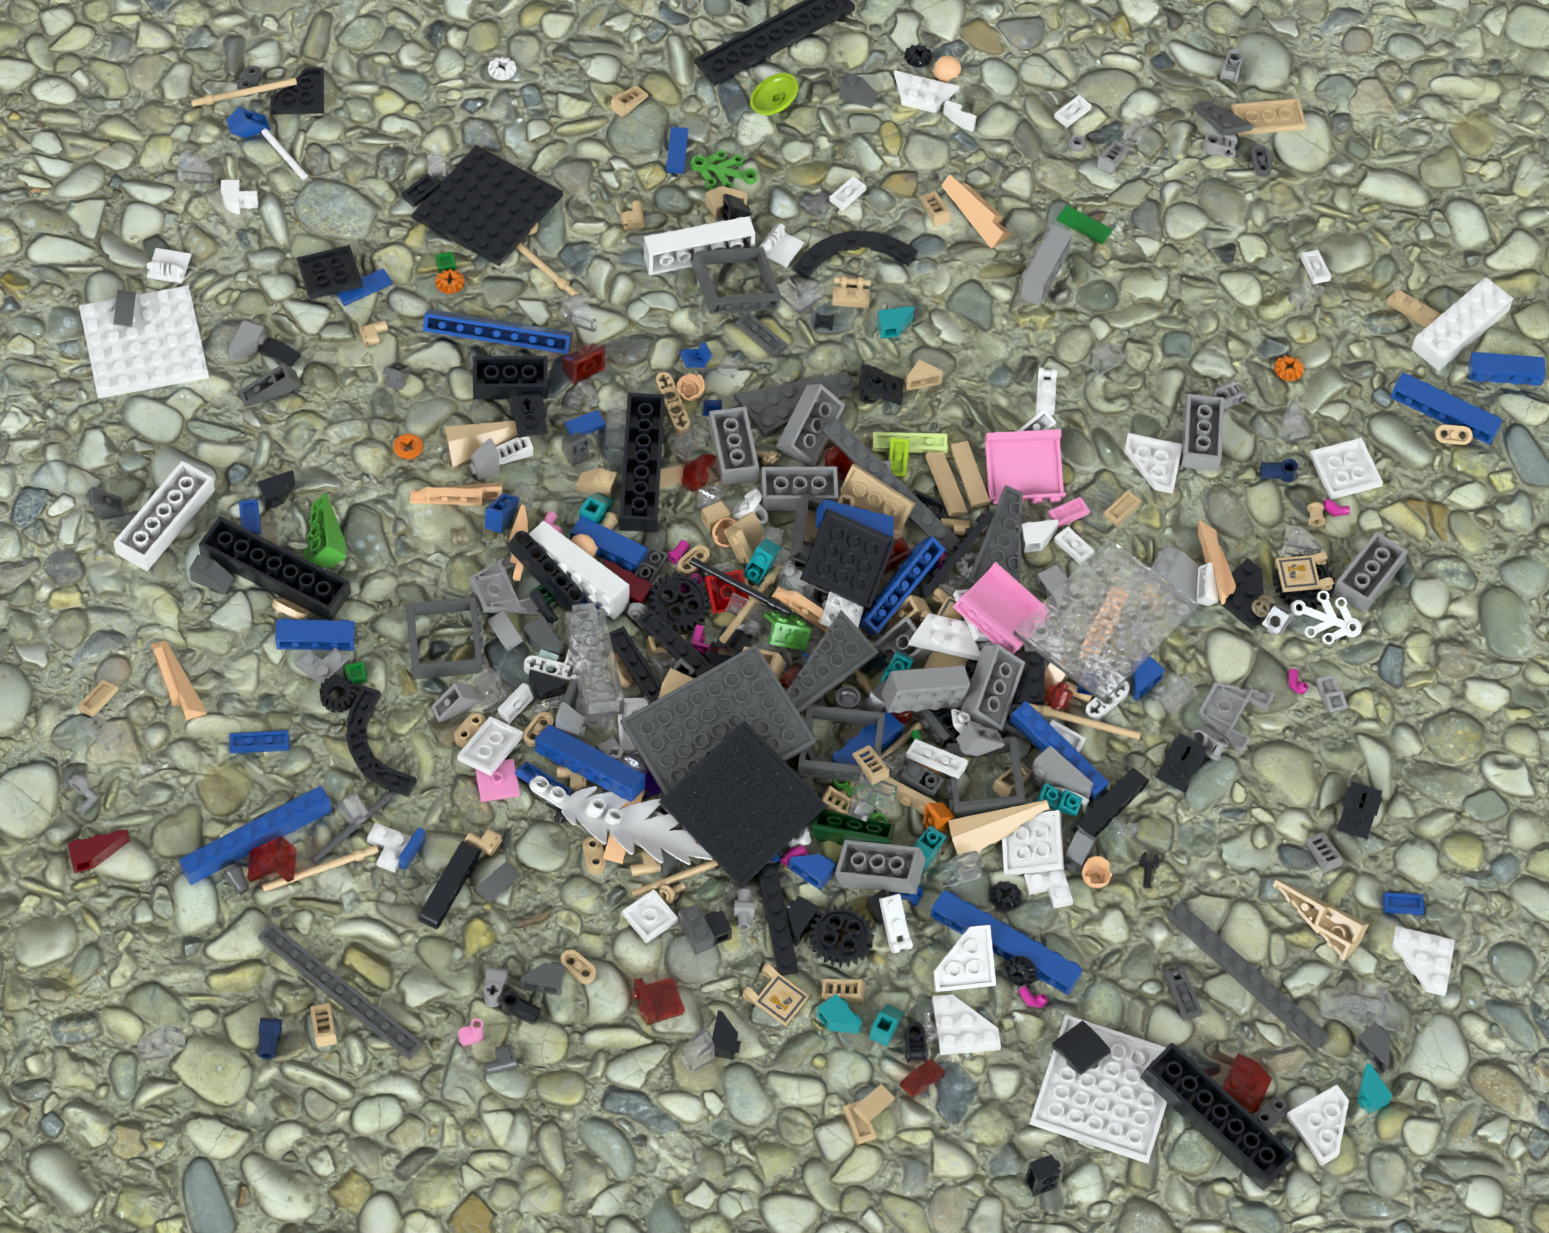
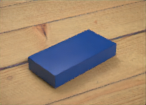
M599 410L564 422V427L569 436L577 432L587 435L605 428L606 423Z
M258 499L239 501L241 527L256 535L261 534Z
M417 828L398 857L400 868L407 869L426 840L424 829Z
M1384 892L1382 895L1383 913L1424 914L1423 894Z

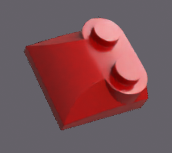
M742 569L724 573L745 584ZM712 575L704 577L705 589L708 590L712 614L741 609L748 602V594Z

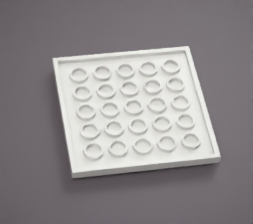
M189 285L136 295L132 327L113 325L116 299L79 305L98 399L209 378Z
M1065 1014L1058 1038L1084 1020ZM1084 1021L1111 1049V1053L1085 1073L1079 1075L1067 1065L1064 1057L1053 1050L1029 1124L1148 1164L1167 1102L1140 1077L1144 1070L1166 1047Z

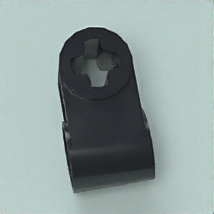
M911 1022L906 1028V1063H910L912 1060H923L924 1062L928 1060L925 1029L919 1022ZM916 1031L919 1033V1036H912L910 1032Z

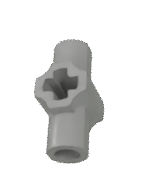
M740 889L738 891V900H735L734 918H737V928L740 930L750 929V921L754 919L755 901H751L752 892L749 889Z

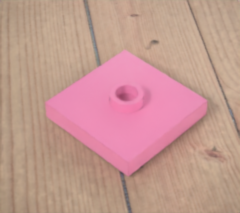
M514 759L504 760L491 776L475 769L481 802L520 796L518 780L515 775Z

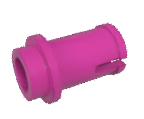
M680 540L674 550L669 552V561L677 564L690 548L689 543Z

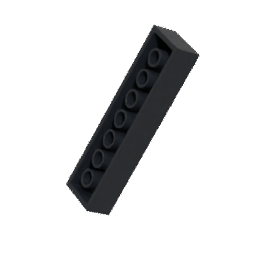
M628 393L619 531L657 532L665 394Z
M221 516L218 517L199 543L201 556L216 561L223 568L307 609L323 619L332 621L351 595L350 581Z
M1173 1042L1141 1075L1140 1078L1263 1191L1296 1156Z

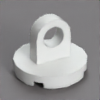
M757 489L751 490L744 496L745 500L738 502L733 508L732 517L738 521L747 513L754 512L756 514L757 512L761 517L759 523L763 525L768 521V513L759 504L762 493Z

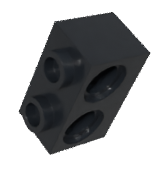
M1052 1154L1029 1162L1025 1179L1033 1197L1057 1188L1062 1168L1059 1161H1055Z

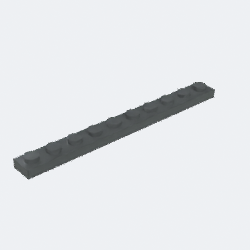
M836 417L822 429V432L854 464H857L913 501L915 505L909 518L928 537L933 536L946 549L944 551L946 554L949 553L951 555L955 551L953 546L958 542L959 538Z
M1179 902L1167 913L1166 918L1311 1049L1316 1051L1329 1038V1034L1183 903Z
M271 923L258 936L260 942L407 1060L410 1061L423 1047V1043L276 925Z

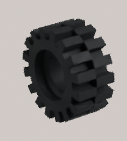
M332 675L330 680L326 678L324 683H321V688L319 689L320 700L323 707L326 706L328 711L331 708L332 712L335 713L336 709H338V712L341 713L343 708L347 711L348 706L352 707L355 700V688L350 679L347 680L344 675L342 678H340V675H337V678H334ZM335 689L344 690L345 695L341 698H332L330 693Z

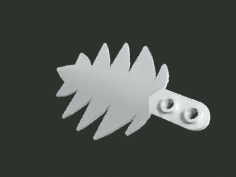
M536 776L529 783L530 789L534 793L562 809L563 815L572 825L576 824L577 819L592 836L604 845L607 843L608 830L629 854L632 855L634 853L635 839L650 856L661 864L664 862L661 848L688 865L691 864L688 856L708 860L713 859L701 846L695 843L696 841L685 830L670 831L678 825V822L670 814L646 819L660 806L658 803L660 799L649 800L620 809L627 800L620 798L612 792L588 797L597 790L596 786L579 790L569 796L563 788L552 786L543 776Z

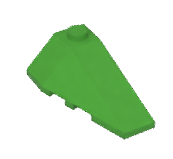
M324 493L312 504L309 523L312 526L310 533L306 535V539L309 542L308 547L304 548L303 558L322 568L335 567L345 559L347 553L346 543L328 495Z

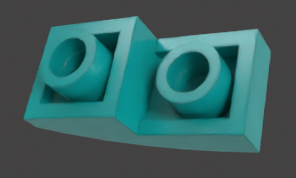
M897 650L880 683L883 680L887 682L891 671L909 670L914 659Z
M1045 783L1036 802L1047 800L1049 808L1076 816L1083 798L1068 790L1062 792Z

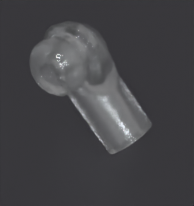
M923 1013L921 1015V1022L925 1029V1040L928 1043H932L937 1039L938 1033L932 1023L931 1015Z

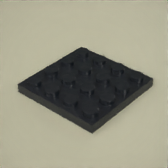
M827 509L800 580L836 594L869 610L871 609L896 539Z

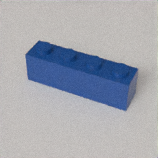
M1472 352L1468 361L1469 380L1478 382L1488 381L1542 386L1546 376L1545 357Z
M825 499L816 510V528L818 529L825 511L830 509L887 536H894V517L884 513H876L868 509H860L848 504L844 505Z
M584 516L580 517L570 531V541L575 535H588L598 547L596 556L609 562H614L622 569L629 570L634 574L641 561H644L647 556L648 548Z
M277 619L276 649L333 650L336 647L340 651H354L355 621Z
M887 711L885 712V729L881 753L902 736L904 725L891 713H887ZM878 725L864 726L858 736L850 738L845 747L833 753L832 763L858 765L852 753L868 745L874 750ZM867 752L861 755L860 757L863 758L869 755V753ZM869 758V759L865 760L864 762L866 763V762L872 760V758Z

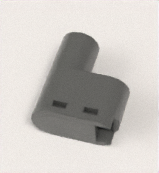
M506 1044L495 1047L497 1060L484 1063L487 1075L516 1068L517 1063L512 1045Z

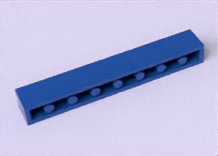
M432 309L426 311L423 331L563 354L570 352L573 332Z
M320 785L180 858L181 871L189 884L193 885L332 812L331 800Z
M943 890L931 908L930 917L963 935L968 927L990 925L993 953L1007 961L1014 956L1027 957L1036 966V978L1068 996L1081 978L1083 969L1076 962L1068 961L1060 953L1047 949L1041 942H1035L1028 938L1025 933L1017 932L1007 923L993 918L990 913L982 912L972 903L961 900L953 892Z

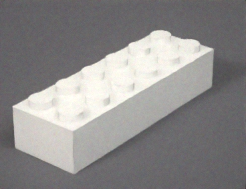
M750 216L645 236L644 261L648 274L654 275L693 267L691 262L696 251L754 247L755 231Z
M1485 277L1415 337L1412 350L1440 371L1509 312L1514 298Z
M181 461L115 539L114 547L116 554L148 571L215 491L213 478Z
M542 521L529 533L538 545L579 587L587 602H595V605L600 608L605 616L615 619L629 606V584L545 521Z

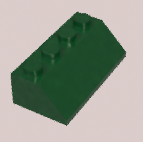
M824 809L814 819L812 838L822 842H836L838 845H843L845 840L892 845L895 823Z

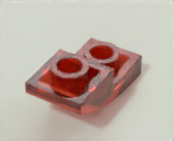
M930 1059L900 1082V1086L910 1096L915 1098L928 1091L930 1084L943 1078L946 1071Z

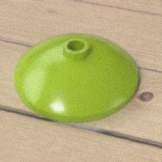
M777 73L764 79L751 95V108L755 113L765 116L774 115L785 110L794 101L798 93L799 84L797 79L789 73Z

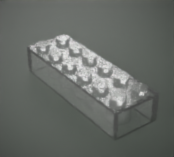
M604 608L565 613V631L584 718L623 714L624 696Z

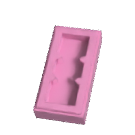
M1078 497L1049 510L1048 516L1051 520L1058 519V528L1088 515L1090 510L1082 498Z

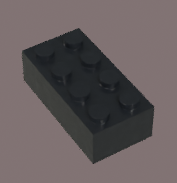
M473 356V399H511L510 396L540 392L543 399H548L547 356Z

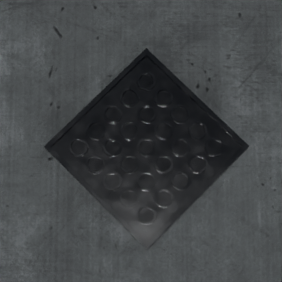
M476 145L441 182L440 186L413 212L412 219L500 266L526 238L536 223H539L563 197V191Z
M745 720L658 801L740 888H743L827 807L823 800Z

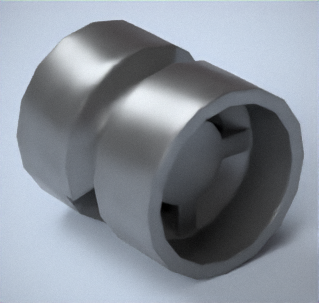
M843 686L836 691L834 707L851 710L859 709L860 693L856 688Z

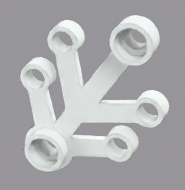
M1320 591L1317 594V600L1321 602L1326 614L1306 607L1305 603L1301 600H1296L1290 605V611L1295 616L1305 614L1324 621L1316 626L1307 627L1304 630V635L1307 638H1313L1317 633L1334 625L1341 629L1332 634L1326 633L1322 636V642L1326 645L1332 644L1334 640L1344 635L1356 637L1361 632V623L1351 617L1346 607L1347 600L1343 597L1337 598L1334 604L1340 610L1344 620L1336 617L1328 600L1329 593L1327 591ZM1321 593H1324L1326 595L1325 600H1322L1320 598ZM1338 600L1344 602L1342 607L1338 605ZM1297 604L1302 606L1301 611L1296 610ZM1350 624L1355 625L1354 631L1349 629ZM1308 629L1313 630L1312 636L1308 635ZM1327 635L1331 637L1330 642H1327L1325 640V637Z

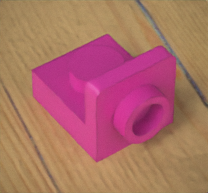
M696 625L691 646L703 657H706L705 652L710 646L705 644L707 634H704V626Z

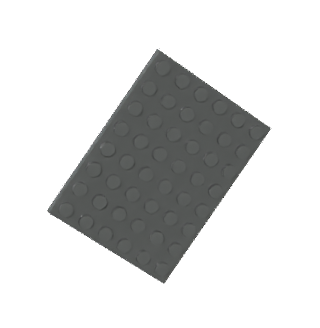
M756 644L620 720V724L664 796L744 720L784 761L810 748L817 742Z

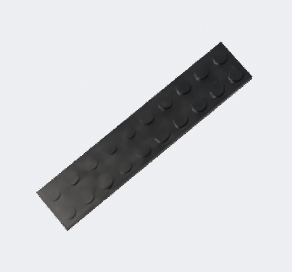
M803 0L695 58V64L716 86L855 10V4L851 0Z

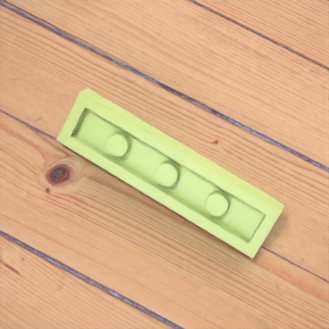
M873 432L872 436L873 452H889L891 438L909 439V452L947 453L948 450L947 434Z

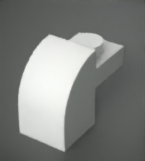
M221 180L222 202L228 211L240 214V208H258L257 191H241L239 180Z

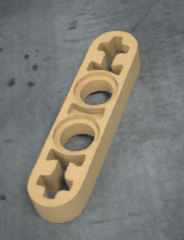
M667 372L658 373L656 376V387L659 394L666 395L667 393H672L675 395L672 399L665 397V410L673 430L677 434L684 435L689 432L690 420L677 392L673 378ZM663 379H664L665 382H667V387H666V388H665L664 382L661 381V380H663ZM679 408L681 411L675 414L671 412V409ZM679 419H681L682 425H685V427H681V425H679Z

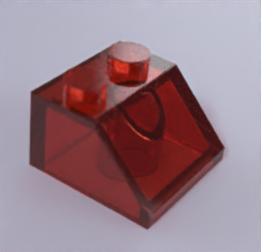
M593 343L562 358V370L573 385L605 370V347L603 345Z
M1238 1053L1222 1088L1245 1109L1256 1113L1268 1090L1272 1077L1257 1061Z

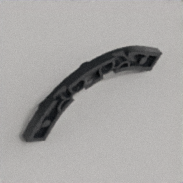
M843 232L829 236L809 248L793 266V271L808 279L825 260L834 256L836 252L841 250H860V247L871 248V251L883 253L909 266L917 256L918 250L894 237L877 232Z
M362 686L353 702L347 719L346 737L351 756L359 770L373 783L391 792L409 797L417 783L416 777L386 766L379 759H376L368 745V722L381 697V692Z

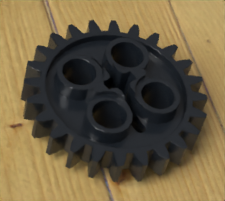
M1315 564L1319 580L1331 577L1333 582L1335 581V578L1332 577L1333 571H1328L1329 565ZM1277 567L1273 577V586H1276L1275 593H1280L1279 599L1286 598L1285 604L1301 600L1305 603L1306 607L1312 606L1316 609L1317 605L1322 607L1321 602L1317 600L1318 592L1327 591L1330 598L1335 588V584H1333L1331 590H1304V595H1301V591L1283 592ZM1321 593L1320 598L1322 600H1325L1326 595L1324 593ZM1297 604L1298 609L1301 610L1302 606Z
M674 571L672 577L666 573L665 579L660 577L659 583H654V588L649 592L652 595L648 598L652 603L648 607L654 608L653 611L668 625L674 627L676 632L681 628L682 632L685 633L687 627L692 631L694 626L704 622L706 619L704 616H707L709 613L706 609H709L711 604L706 603L710 599L709 596H705L708 590L701 589L704 583L697 584L698 578L696 577L692 580L691 574L684 577L683 571L679 576ZM680 587L686 588L688 593L681 592ZM663 594H668L671 600L664 599ZM688 604L694 605L696 610L689 609ZM671 611H676L679 617H674Z
M833 905V911L825 908V914L819 912V918L814 917V924L810 925L809 938L811 939L809 944L814 945L812 948L813 952L818 951L817 958L824 956L823 963L830 960L831 966L838 962L840 968L843 963L850 967L851 961L857 965L858 958L864 960V954L869 955V948L873 947L874 935L872 933L874 928L869 927L870 920L864 921L865 914L859 916V909L852 912V906L845 910L844 905H841V908L838 910ZM845 921H847L848 923L846 925L845 933L841 940L840 948L838 951H836L835 949L838 944V938L841 935L843 924ZM831 923H837L839 926H832ZM855 928L858 932H852L850 929ZM826 940H831V941H833V943H832V944H827V943H825V941H826ZM844 946H851L852 949H845Z

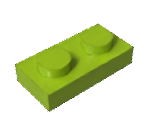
M890 439L889 460H891V471L896 477H907L909 439Z

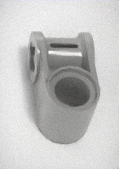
M1231 49L1228 52L1222 68L1221 80L1228 79L1237 84L1243 59V53L1240 50Z
M1210 131L1205 136L1202 149L1207 154L1233 158L1236 155L1235 146L1238 143V139L1234 135L1223 136L1215 131Z
M1237 380L1216 388L1213 393L1214 397L1224 398V409L1238 405L1247 398L1246 392L1240 389Z
M1204 725L1193 730L1189 736L1192 740L1206 746L1207 750L1205 753L1214 760H1220L1223 749L1229 745V741L1225 737ZM1199 733L1203 735L1204 740L1200 738Z
M611 737L595 745V749L626 764L622 756L624 753L623 749L615 738Z
M487 967L484 985V1001L487 1006L497 1007L501 1004V998L508 981V969Z

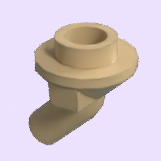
M756 450L757 458H763L761 462L765 467H773L779 460L777 452L771 451L768 453Z
M683 882L673 888L668 884L663 885L659 888L658 895L669 905L677 899L675 895L685 890L686 887Z

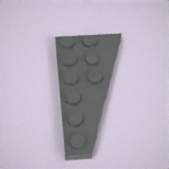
M847 372L736 393L734 394V399L740 407L747 408L748 417L760 433L766 437L787 426L807 385L822 384L839 399L856 390L857 384Z
M1007 485L1004 486L994 511L995 516L990 521L966 584L973 586L995 562L1021 584L1022 492Z
M841 610L786 693L800 714L875 658L879 651Z

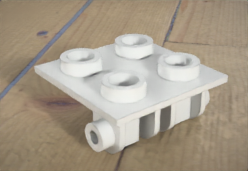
M779 224L773 227L759 247H763L767 259L787 268L805 242L785 233V226Z
M156 248L152 261L147 264V269H149L147 278L182 284L191 254Z
M829 592L827 601L825 600L822 605L824 611L820 624L830 627L842 610L858 628L864 607Z

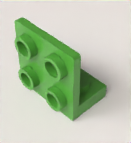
M777 611L765 612L764 617L773 624L768 640L770 645L806 651L811 628L805 621L800 619V616L790 614L788 617L783 616L782 613Z

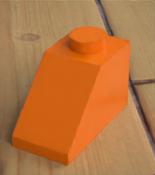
M944 803L926 804L923 817V825L926 829L932 826L940 833L950 829L948 820L955 819L954 812L949 807L947 808Z

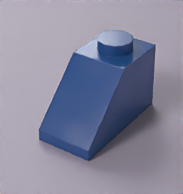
M238 107L226 119L229 131L233 135L243 138L261 134L263 129L270 130L266 116L242 107Z
M502 493L486 507L485 528L496 533H502L511 525L520 497Z
M1149 655L1144 659L1140 658L1134 664L1133 699L1135 701H1138L1163 679L1165 669Z
M821 854L791 857L789 860V869L820 891L835 874L836 865L834 862Z

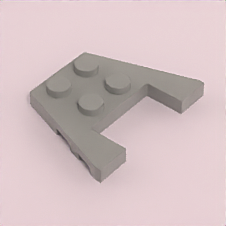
M512 553L505 559L501 558L495 565L488 566L470 577L469 583L482 612L499 613L503 610L505 613L541 614L537 612L538 608L531 598L518 600L506 574L508 571L515 570L516 567L515 563L510 562Z
M1215 682L1202 704L1198 716L1216 733L1225 737L1238 753L1243 754L1250 741V737L1234 730V726L1248 702L1267 711L1275 694L1272 692L1261 693L1255 689L1244 690L1239 689V686Z

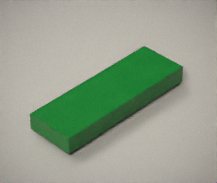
M1068 205L1065 206L1057 217V221L1102 245L1112 234L1113 229Z

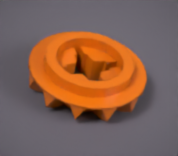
M451 268L448 271L443 270L442 273H438L435 279L437 289L445 294H455L461 291L465 283L463 274H460L458 270L453 271ZM449 277L452 278V281H451L450 285H449V283H448V278H449Z
M1284 355L1282 358H1278L1274 366L1277 376L1286 381L1299 379L1304 371L1303 364L1300 363L1299 358L1295 359L1293 355L1290 357ZM1293 365L1292 369H1286V366Z
M414 434L400 435L393 443L394 453L400 459L405 458L407 461L411 458L416 459L422 453L423 442ZM409 445H411L412 450L408 449L405 451V446L408 447Z

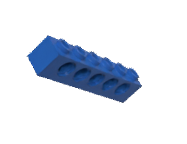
M933 536L921 541L874 599L871 609H866L862 614L859 627L869 636L880 632L946 550Z

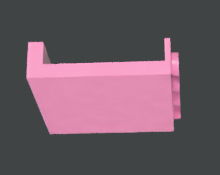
M1061 429L986 433L984 440L990 503L994 502V505H997L1005 485L1023 493L1022 504L1024 501L1042 503V500H1050V502L1055 503L1061 502V499H1064L1066 493L1063 490L1060 449Z
M997 562L953 606L966 620L975 625L982 634H985L993 644H999L1012 654H1015L1053 613Z

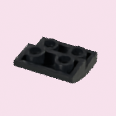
M1084 1021L1079 1022L1052 1043V1048L1064 1057L1067 1065L1079 1075L1085 1073L1111 1053V1049Z

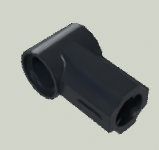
M506 991L502 995L500 1005L502 1013L508 1016L513 1015L531 1025L537 1021L541 1008L520 998L515 991ZM512 1001L515 1004L507 1005L505 1002Z

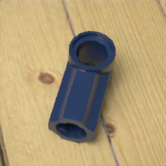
M1285 459L1283 462H1261L1260 478L1281 479L1286 483L1293 482L1296 479L1298 463L1293 459Z
M260 1018L258 1057L267 1060L275 1058L278 1038H280L282 1031V1019Z

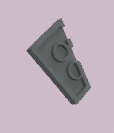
M1203 101L1194 105L1193 110L1223 136L1252 130L1253 124L1210 101Z

